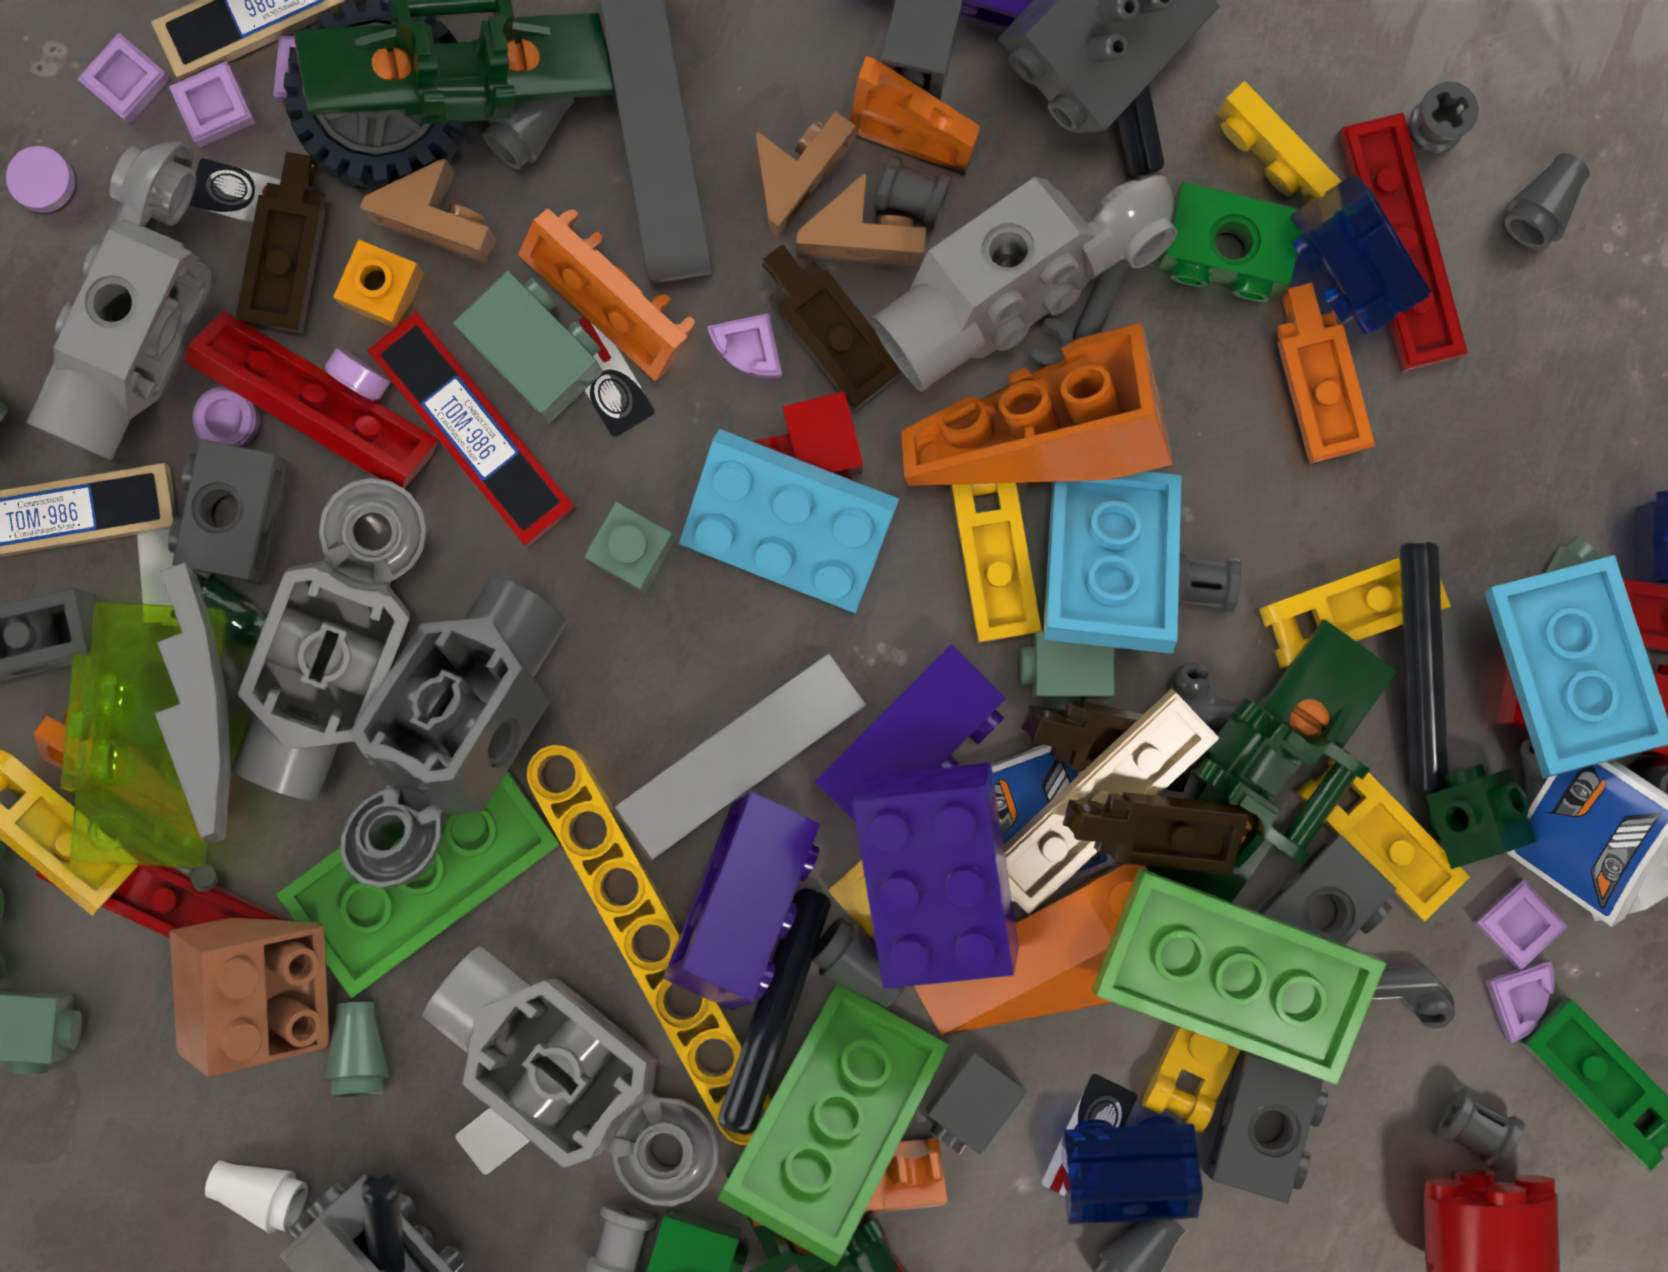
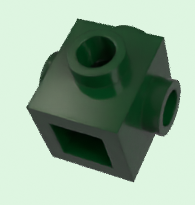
M1483 763L1445 775L1449 788L1425 795L1431 810L1430 823L1432 830L1442 842L1451 869L1537 842L1527 816L1529 805L1526 794L1522 787L1515 782L1511 768L1487 775Z

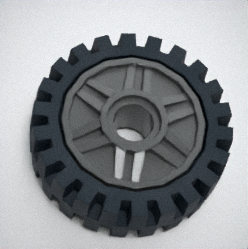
M355 0L341 3L343 11L336 15H333L330 10L318 17L321 25L315 30L392 25L389 3H385L383 0H366L364 5H358ZM433 16L410 17L412 21H424L425 24L431 25L435 44L458 43L450 30L440 20H435ZM308 26L306 30H313V29ZM293 48L288 61L292 68L290 73L285 72L283 86L287 92V98H284L286 112L291 120V126L306 152L312 156V159L331 176L339 178L346 185L357 189L361 186L365 187L369 192H374L441 159H447L450 165H452L451 157L456 151L461 154L467 145L466 135L468 130L473 131L475 121L421 125L417 115L404 116L403 109L307 116L296 48Z

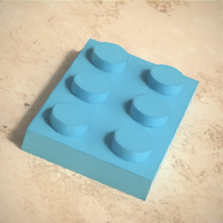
M719 429L712 440L679 545L856 613L899 499Z
M1146 471L1113 480L1052 482L1043 640L1173 654L1178 634L1182 475Z
M1615 555L1491 587L1484 592L1543 779L1668 746V718Z

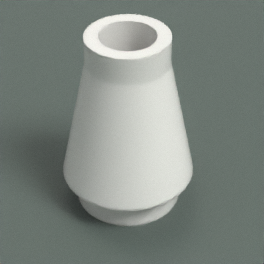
M219 1160L213 1166L205 1185V1196L207 1198L220 1202L269 1234H272L277 1229L288 1233V1229L300 1218L308 1195L307 1183L297 1180L294 1171L236 1165Z

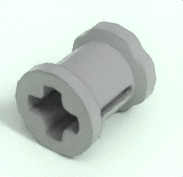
M603 1204L600 1216L605 1219L600 1241L596 1255L588 1257L585 1269L588 1272H642L638 1267L648 1231L656 1229L658 1218L628 1206Z

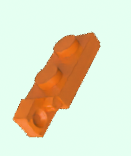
M1313 283L1288 288L1281 295L1287 323L1276 327L1279 339L1277 345L1309 464L1375 447L1343 323H1337L1333 311L1324 314L1320 313Z

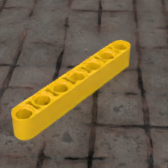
M551 745L541 748L533 755L527 768V780L531 791L720 1131L728 1140L738 1145H747L755 1130L746 1135L738 1134L725 1129L718 1122V1116L744 1043L725 1007L702 997L700 1010L689 1016H680L670 1009L666 998L667 991L673 983L663 979L682 930L626 829L612 811L613 806L588 761L579 751L571 747ZM557 756L568 758L573 763L576 771L572 786L561 793L550 790L545 785L543 779V769L546 763ZM589 811L599 814L607 826V835L604 842L594 849L580 845L574 835V824L577 818ZM615 868H625L631 871L637 878L639 884L638 893L629 904H617L611 901L606 894L604 888L605 879ZM648 924L657 925L666 931L670 939V949L664 958L649 960L638 952L635 941L641 927ZM712 1038L725 1041L731 1047L734 1055L732 1065L721 1072H711L705 1069L698 1058V1047L704 1041ZM770 1088L763 1105L765 1112L774 1097Z

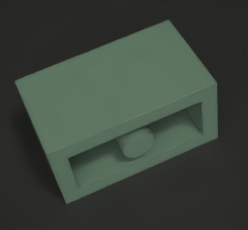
M507 271L453 324L462 336L550 424L603 373L599 363L593 357L600 350V347L575 321L567 329L561 325L550 313L557 305L556 302L532 277L521 284Z

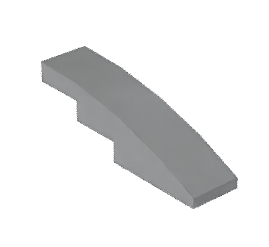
M184 562L160 572L182 633L157 642L180 704L155 713L200 836L211 843H216L226 838L231 776L228 703L217 640L197 575Z
M827 654L615 806L612 811L650 862L857 713L866 704L832 657Z

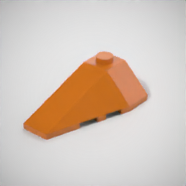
M1141 322L1079 338L1060 348L1064 357L1060 362L1046 365L1032 373L1025 366L1007 375L1010 382L1009 385L981 400L977 397L967 396L903 429L901 435L904 476L908 486L1113 480L1173 465L1165 415Z
M1116 863V865L1101 870L1044 902L1030 915L1025 913L1016 918L1019 950L1014 976L914 986L940 1035L1114 1003L1097 997L1091 989L1139 868L1147 870L1144 865Z

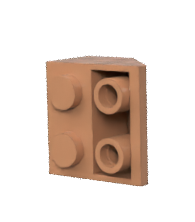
M226 918L170 930L177 1053L207 1077L329 1048L325 936L322 924L304 921Z

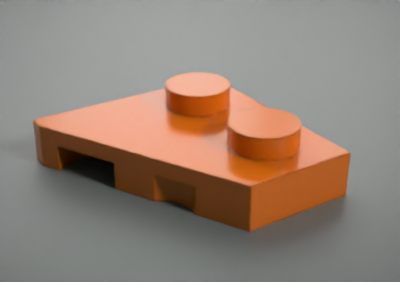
M865 57L857 78L850 122L856 125L855 135L965 175L981 126L875 58Z

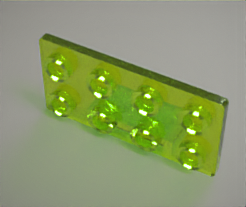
M118 602L96 603L94 607L90 656L74 655L60 788L76 795L70 857L74 861L182 868H202L205 865L207 840L200 836L155 713L180 704L157 642L182 633L173 606ZM207 608L217 640L223 673L227 614L220 608Z

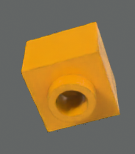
M358 239L333 298L344 308L395 328L405 320L425 273L417 263ZM380 270L385 272L386 279L381 288L377 290L365 288L372 271Z

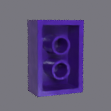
M991 762L862 777L852 804L883 989L1014 976L1019 943Z

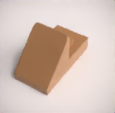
M836 110L825 125L817 120L807 129L795 148V152L801 155L798 160H795L761 133L756 132L769 230L779 240L855 143L856 125Z
M447 159L436 161L365 195L360 206L362 212L372 223L485 263H489L497 241L490 228L483 225L485 221L483 215L456 204H449L447 212L442 210L454 178V170Z
M863 174L798 230L797 257L921 266L925 251L926 228L913 227L912 219L896 215L878 216L875 219V224L863 223L866 174Z

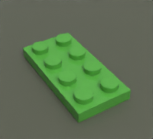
M508 770L482 812L449 816L442 827V842L433 866L424 876L417 880L411 881L406 885L389 888H379L363 884L347 871L340 855L341 847H339L276 895L295 921L319 922L324 926L326 964L349 996L354 998L560 846L561 843ZM402 838L398 839L393 844L392 848L397 846L398 843L402 840Z
M1139 868L1091 991L1097 997L1337 1085L1386 963L1376 956Z
M836 983L722 1189L718 1200L836 1266L936 1073L949 1044L862 995Z

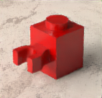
M845 391L782 406L788 434L752 441L852 480L853 475L863 473V462Z

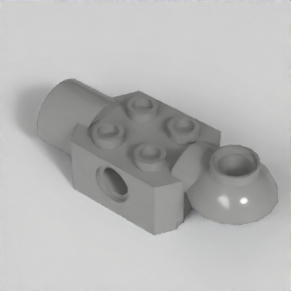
M165 141L154 144L146 150L131 146L120 157L111 178L110 196L112 199L121 202L103 242L94 244L86 256L82 269V276L85 278V281L75 302H68L59 314L55 326V335L58 339L53 348L55 361L26 422L31 426L112 461L130 420L159 400L211 287V268L200 263V258L193 255L191 251L184 249V244L161 234L167 225L173 226L177 224L187 210L194 194L196 175L192 169L193 152L189 143Z
M1154 175L1140 181L1130 180L1112 190L1100 201L1093 212L1092 221L1087 224L1060 190L1055 189L1047 179L1033 177L928 250L909 291L871 317L872 326L882 345L903 375L917 390L923 392L971 357L984 359L996 349L1006 351L1014 347L1027 335L1029 326L1049 312L1051 315H1057L1067 310L1079 298L1081 290L1086 287L1090 279H1095L1120 260H1127L1133 268H1140L1161 256L1172 245L1178 233L1176 227L1171 223L1174 209L1171 187L1165 176Z
M368 478L350 482L334 493L322 511L318 532L325 555L324 560L291 566L285 571L237 694L253 711L231 768L240 777L283 795L302 800L316 801L339 743L355 742L351 730L389 673L410 619V611L390 588V583L414 566L423 551L427 531L422 509L412 495L391 481ZM378 513L388 520L391 525L392 534L386 544L381 547L371 548L360 543L355 534V524L362 515Z
M478 946L454 968L432 996L422 1017L468 1054L462 1085L563 1168L608 1151L612 1154L618 1179L633 1196L650 1205H678L692 1200L708 1186L717 1168L719 1149L712 1124L698 1108L681 1099L657 1097L653 1093L657 1058L559 978L543 980L530 986L485 948ZM657 1134H671L680 1141L683 1148V1159L679 1166L665 1167L654 1158L652 1143Z

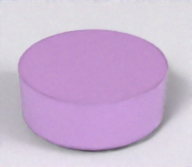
M31 146L18 152L10 161L6 171V184L14 199L24 207L34 212L48 213L61 208L69 201L75 188V175L68 161L55 150L45 146Z
M338 347L335 348L325 364L328 374L372 401L380 400L391 382L389 378L375 368Z
M225 386L216 387L204 393L197 401L193 410V426L198 437L218 443L244 448L255 439L261 424L258 406Z

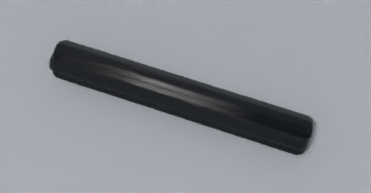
M1417 540L1404 543L1399 549L1410 786L1414 791L1433 793L1446 789L1448 786L1445 775H1448L1439 547L1436 542Z
M804 888L794 895L792 903L797 905L794 922L787 935L778 941L772 963L775 964V970L771 983L756 1005L718 1116L719 1124L734 1133L746 1135L756 1129L831 906L828 896L813 889Z

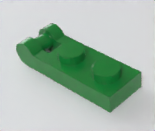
M1565 997L1537 1025L1534 1031L1527 1035L1520 1043L1582 1104L1641 1167L1651 1173L1664 1160L1661 1152L1668 1146V1096L1573 999ZM1649 1109L1656 1120L1641 1133L1633 1123Z

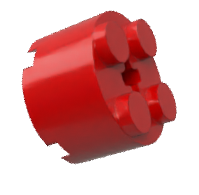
M1466 1169L1455 1171V1180L1433 1179L1425 1181L1423 1205L1426 1272H1560L1558 1194L1555 1192L1554 1178L1526 1175L1515 1177V1183L1495 1182V1173L1493 1171Z

